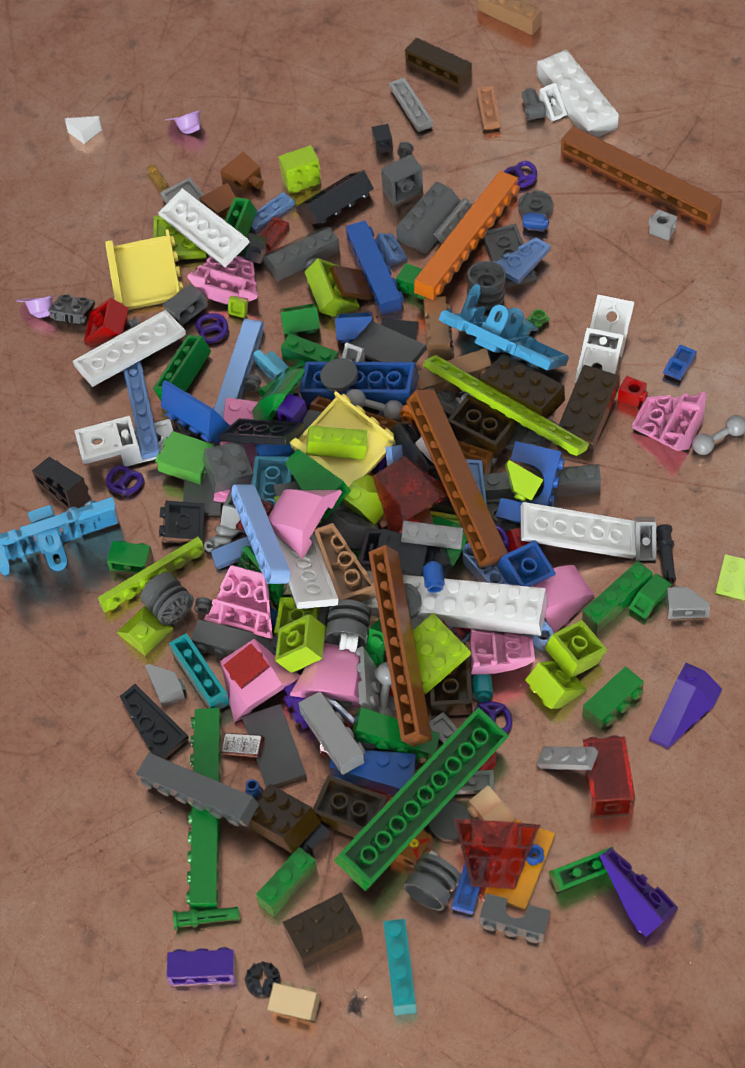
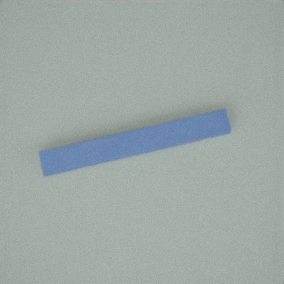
M140 360L124 369L141 456L142 460L157 457L160 448Z

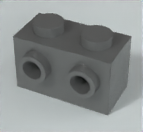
M191 284L163 304L164 309L181 326L208 306L203 292Z

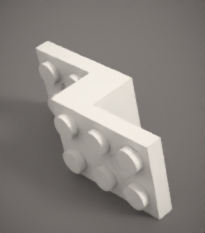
M597 295L590 328L586 329L575 376V384L583 365L592 367L594 364H601L603 371L616 374L619 357L623 355L634 302ZM610 312L617 314V319L613 322L607 320V315Z
M130 416L74 430L83 465L121 455L123 464L127 467L156 459L154 457L142 460L136 428L133 429ZM170 419L154 423L157 438L161 439L158 442L160 452L163 450L165 438L169 437L173 431ZM96 440L102 441L99 445L93 444Z

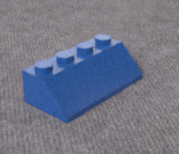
M164 380L161 407L166 411L165 415L172 421L176 419L177 423L185 429L188 426L189 431L196 436L200 434V437L207 443L212 441L218 445L221 442L219 435L230 425L213 408Z

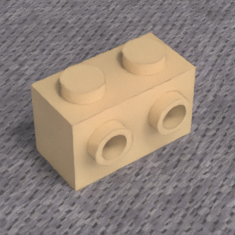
M281 980V984H273L267 1010L315 1022L321 995L315 992L316 988L303 985L302 989L294 988V983Z

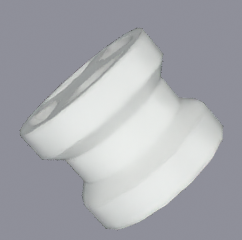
M341 632L338 650L348 649L350 652L355 653L358 635Z

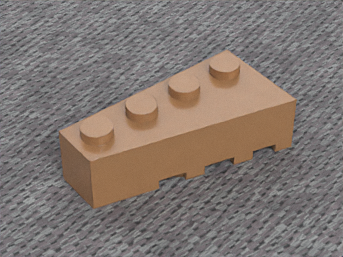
M477 0L478 11L530 35H533L541 26L542 10L528 0Z
M446 296L436 297L434 301L424 298L428 358L437 355L448 361L454 358V347H450V344H453L452 332L449 333V329H452V327L439 320L441 312L450 309V303L446 304Z
M486 348L447 361L478 380L493 364ZM426 368L418 371L420 390L432 387L437 389L436 392L447 390L457 394L461 391L456 385L446 382L444 378L431 373Z
M331 523L315 529V536L338 600L364 602L376 598L374 582H372L366 570L350 550L335 525Z

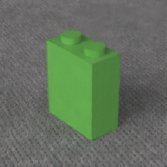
M172 431L170 436L164 440L162 452L157 454L156 463L158 464V471L201 485L207 473L202 460L204 449L215 447V445Z

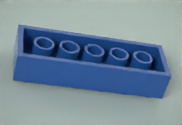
M328 362L305 363V373L299 392L306 405H310L317 396L330 400L336 398L335 392L327 390L321 382L320 373ZM353 362L358 370V379L354 385L348 387V390L338 393L346 395L352 389H359L368 400L383 404L391 400H397L403 406L407 405V399L417 389L419 374L415 362Z

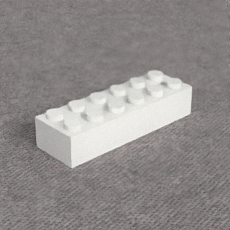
M568 50L537 62V77L545 87L556 82L568 114L567 116L578 129L595 137H600L618 129L619 114Z

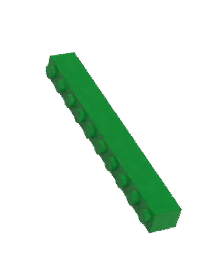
M220 708L195 709V716L191 717V728L194 729V735H191L190 743L191 748H194V754H190V766L193 767L194 772L221 783L222 716ZM192 806V812L188 814L189 825L192 824V831H188V843L191 844V851L187 853L188 864H191V871H187V884H190V891L186 893L187 905L197 909V911L219 909L220 819L211 815L206 809L200 811Z

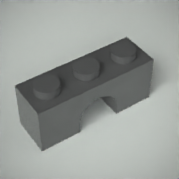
M486 893L479 916V925L489 931H502L511 937H524L529 942H544L550 920V910L529 905L523 917L513 918L506 912L508 907L507 898Z

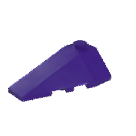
M685 663L649 740L669 748L685 734L689 727L694 723L696 724L700 717L714 707L722 692V688L705 670Z
M609 848L600 855L630 920L634 923L637 931L643 933L645 937L678 909L677 905L658 886L654 889L646 882L648 878L643 874L639 875L632 871L631 864L612 848Z

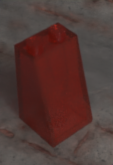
M612 735L608 738L589 737L583 739L582 747H595L598 751L592 770H585L590 818L633 815L635 791L625 737Z

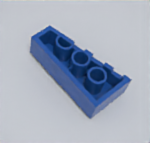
M365 750V754H363L364 763L344 775L341 774L330 758L331 776L338 777L356 786H365L372 791L378 790L387 793L391 797H394L416 773V754Z

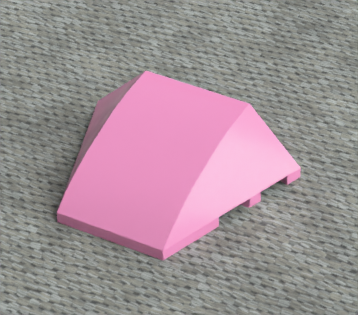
M210 256L205 264L199 265L195 272L188 274V279L194 287L202 291L205 298L228 304L231 295L246 299L248 302L258 297L253 262L244 260V257L236 256L226 267H223Z
M706 391L700 392V395L691 396L688 393H684L680 397H671L670 395L646 397L632 424V428L676 451L687 450L690 448L704 419Z
M284 490L268 516L274 533L303 559L312 544L309 538L327 507L333 508L342 491Z
M231 565L220 586L221 590L217 598L213 600V606L209 614H206L204 620L230 625L272 639L269 584L266 583L262 573Z
M574 565L553 568L556 572L555 576L532 586L546 588L548 603L544 620L552 628L553 634L563 625H566L595 596Z
M470 629L469 650L472 653L469 656L470 674L485 675L511 671L535 661L533 638L530 636Z
M255 639L220 661L234 723L241 720L243 716L250 714L252 709L283 690L284 687L297 682L301 676L296 671L290 673L275 661L276 655Z
M324 643L323 659L305 667L290 696L308 698L321 691L324 697L352 702L351 706L361 707L359 704L358 682L362 680L360 673L357 671L360 657L356 655V651L355 653L350 652L348 649L342 651L338 650L339 645Z

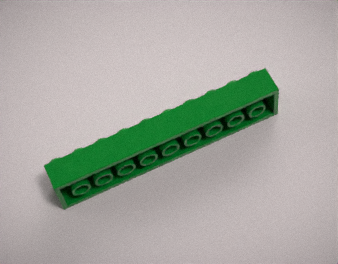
M478 707L339 853L334 862L366 891L505 742L509 735Z

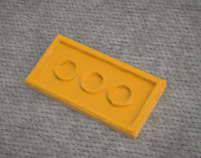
M515 819L484 897L488 893L507 898L508 906L526 912L554 841L555 833ZM532 844L539 845L544 850L545 858L542 863H537V865H530L523 858L526 848Z

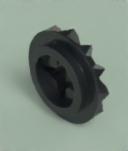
M262 960L260 963H253L252 967L247 969L245 984L247 989L256 996H268L272 992L273 984H280V973L278 968L272 963ZM262 971L265 973L266 977H269L268 979L264 980L263 986L261 985L260 980L256 979L257 977H260Z

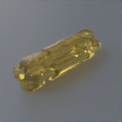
M154 164L147 166L148 174L156 185L159 186V189L161 191L168 189L169 184L164 180L165 178L157 170V167Z

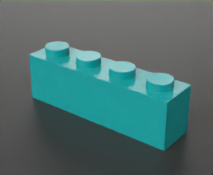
M186 633L171 641L169 645L172 655L208 708H220V710L228 706L230 703L227 692L188 634Z
M405 919L383 921L394 1015L417 1013Z

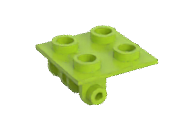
M725 554L716 589L717 594L745 600V559Z

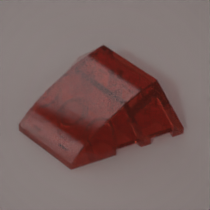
M406 456L401 457L372 476L389 531L396 532L403 527V521H411L435 504H439L448 498L444 485Z
M454 818L471 886L515 889L541 824Z

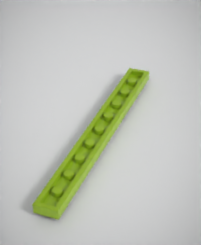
M434 355L424 361L423 367L430 370L431 373L437 374L444 378L446 382L456 385L460 390L468 392L476 399L490 405L491 408L504 413L508 418H512L522 426L535 431L537 435L547 438L553 444L567 450L568 453L578 456L587 450L589 443L439 356Z

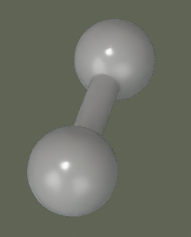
M352 389L346 393V396L351 400L350 403L355 407L357 405L361 408L363 406L383 411L384 416L388 419L395 421L401 419L399 412L403 408V404L400 401L391 400L383 404L368 400L359 389Z
M732 415L727 419L726 427L711 436L706 433L698 434L692 442L694 451L700 455H706L713 450L714 442L726 435L741 436L745 433V418L741 415Z
M388 662L379 665L376 670V678L382 684L377 712L393 717L392 711L387 707L390 685L392 684Z

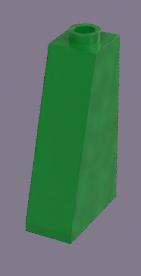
M299 449L285 462L302 490L342 491L333 508L327 507L322 516L324 520L329 517L351 492L343 480Z

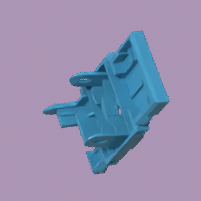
M475 284L470 289L461 314H453L452 309L441 312L439 320L442 323L475 336L476 340L474 343L493 352L511 354V358L517 361L522 359L528 362L527 365L537 369L541 367L545 370H551L566 366L569 356L519 332L524 319V314L519 308L507 310L503 305H496L492 308L489 316L484 317L486 308L476 307L481 295V285ZM501 311L502 317L498 322L495 320V317ZM513 314H517V320L512 325L510 323Z
M113 497L99 502L95 500L89 501L84 504V507L78 509L77 507H71L65 510L66 512L56 516L51 505L28 512L31 524L21 526L19 530L12 529L7 533L0 534V572L4 576L9 574L10 565L8 560L12 559L14 561L17 557L21 558L24 563L27 562L26 555L41 551L42 554L45 553L48 565L52 570H63L67 566L68 561L62 543L118 524L119 518ZM58 554L60 556V564L54 563L53 555Z

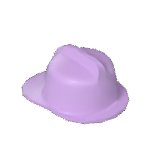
M196 111L172 119L175 120L180 131L190 134L200 129L199 114L202 111Z
M56 296L24 298L16 301L25 302L30 314L37 318H42L51 314V312H48V309L53 305L52 298Z

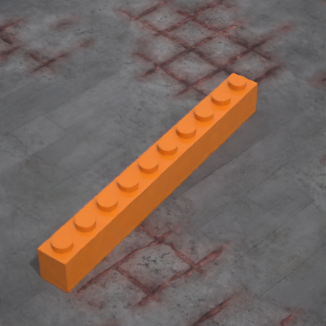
M502 171L497 173L414 280V293L433 301L437 295L442 293L444 286L450 283L453 274L459 271L463 261H466L470 252L476 249L479 240L485 237L486 231L489 228H492L495 219L501 216L505 206H508L512 197L517 195L519 191L518 177Z

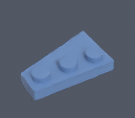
M534 238L519 246L515 252L503 255L502 259L497 262L494 260L493 262L500 264L504 268L506 278L519 284L551 250V245L538 238Z

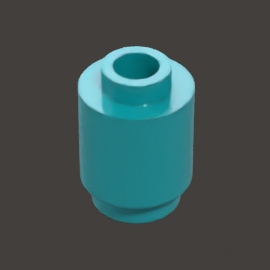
M473 674L471 678L472 696L479 702H487L493 697L492 677L489 674Z

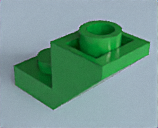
M655 573L638 591L629 609L647 619L657 602L663 601L667 588H671L673 584Z

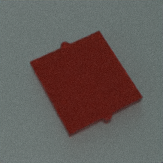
M252 643L223 665L230 674L231 680H235L241 689L270 668L264 660L263 654L258 652Z

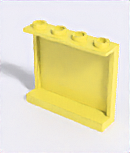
M168 229L166 230L167 236L116 246L113 245L112 240L105 242L114 298L119 303L128 307V310L166 303L183 290L182 281L179 282L178 277H181L180 268L175 264L178 261L177 252L173 251V246H176L174 236H170Z
M335 392L336 398L310 426L367 430L365 459L308 456L343 480L349 487L353 481L369 474L385 457V448L396 443L394 434L389 429L385 428L384 430L379 426L380 423L371 416L369 418L366 416V412L357 405L355 407L351 404V400L345 394L340 395L338 392ZM308 428L298 439L295 437L290 442L293 450L299 449L306 454Z

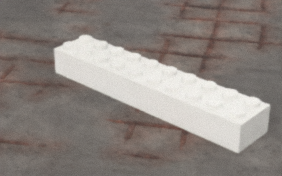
M366 571L372 582H374L372 572ZM402 575L404 584L409 583L413 585L421 595L422 606L417 616L423 620L434 613L446 626L542 635L548 603L546 588L444 579L445 585L443 590L437 593H430L424 586L423 576ZM377 598L361 602L370 607L371 615L380 618Z

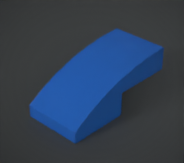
M679 344L674 356L667 363L663 374L681 380L695 359L697 351Z

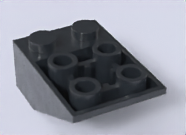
M385 529L366 530L359 563L366 571L372 572L369 552L387 545L398 552L402 575L422 576V568L425 565L429 545L401 542L402 533Z

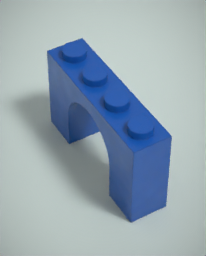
M515 441L511 461L520 466L533 468L544 477V489L540 496L526 503L553 507L555 496L553 495L554 488H558L560 482L558 472L559 469H563L565 458H562V452ZM500 498L496 518L501 521L521 525L520 506L523 502Z

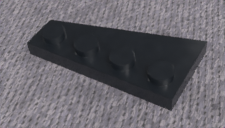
M136 684L120 695L124 707L151 754L166 759L189 739L188 735Z

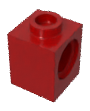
M626 375L618 389V401L639 408L641 402H644L646 397H648L649 392L646 391L647 383Z

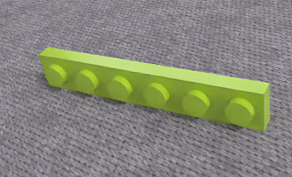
M196 537L99 596L98 600L102 610L106 613L109 610L115 609L120 603L133 598L135 594L142 591L145 585L155 576L164 572L171 573L176 569L182 568L192 559L200 557L204 553L203 543L200 538Z

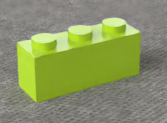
M309 425L306 455L365 459L367 430Z

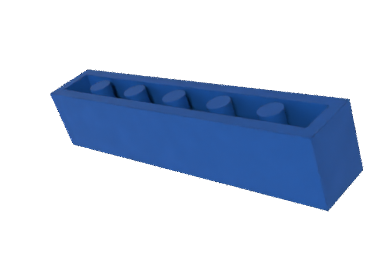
M366 220L345 226L347 240L360 269L365 275L381 316L402 310L401 302L404 301L401 291L397 290L396 279L391 277L390 266L385 264L384 253L379 251L378 240L373 238L374 232L372 227H368Z

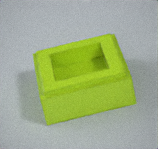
M231 295L228 302V314L245 319L247 316L248 300Z

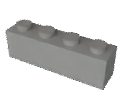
M321 691L299 702L300 714L341 774L344 775L364 763L363 754H365V750L360 742H355L351 729L344 726L340 713L334 712L331 700L328 697H324Z

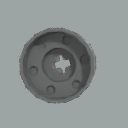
M481 261L473 264L468 269L467 296L475 284L481 285V295L476 307H485V310H490L504 302L506 282L504 268L493 261Z
M170 572L161 573L151 579L145 585L140 596L141 602L149 611L153 612V615L164 626L175 624L184 618L194 603L193 595L185 587L181 586V582Z
M338 600V605L329 606L327 618L329 622L325 632L326 642L339 645L341 632L358 635L356 648L365 647L369 633L367 627L370 624V607L354 600Z
M424 853L415 865L416 872H412L406 880L404 889L418 903L430 909L440 911L444 909L450 898L449 892L454 891L456 884L461 880V874L452 864L441 857Z

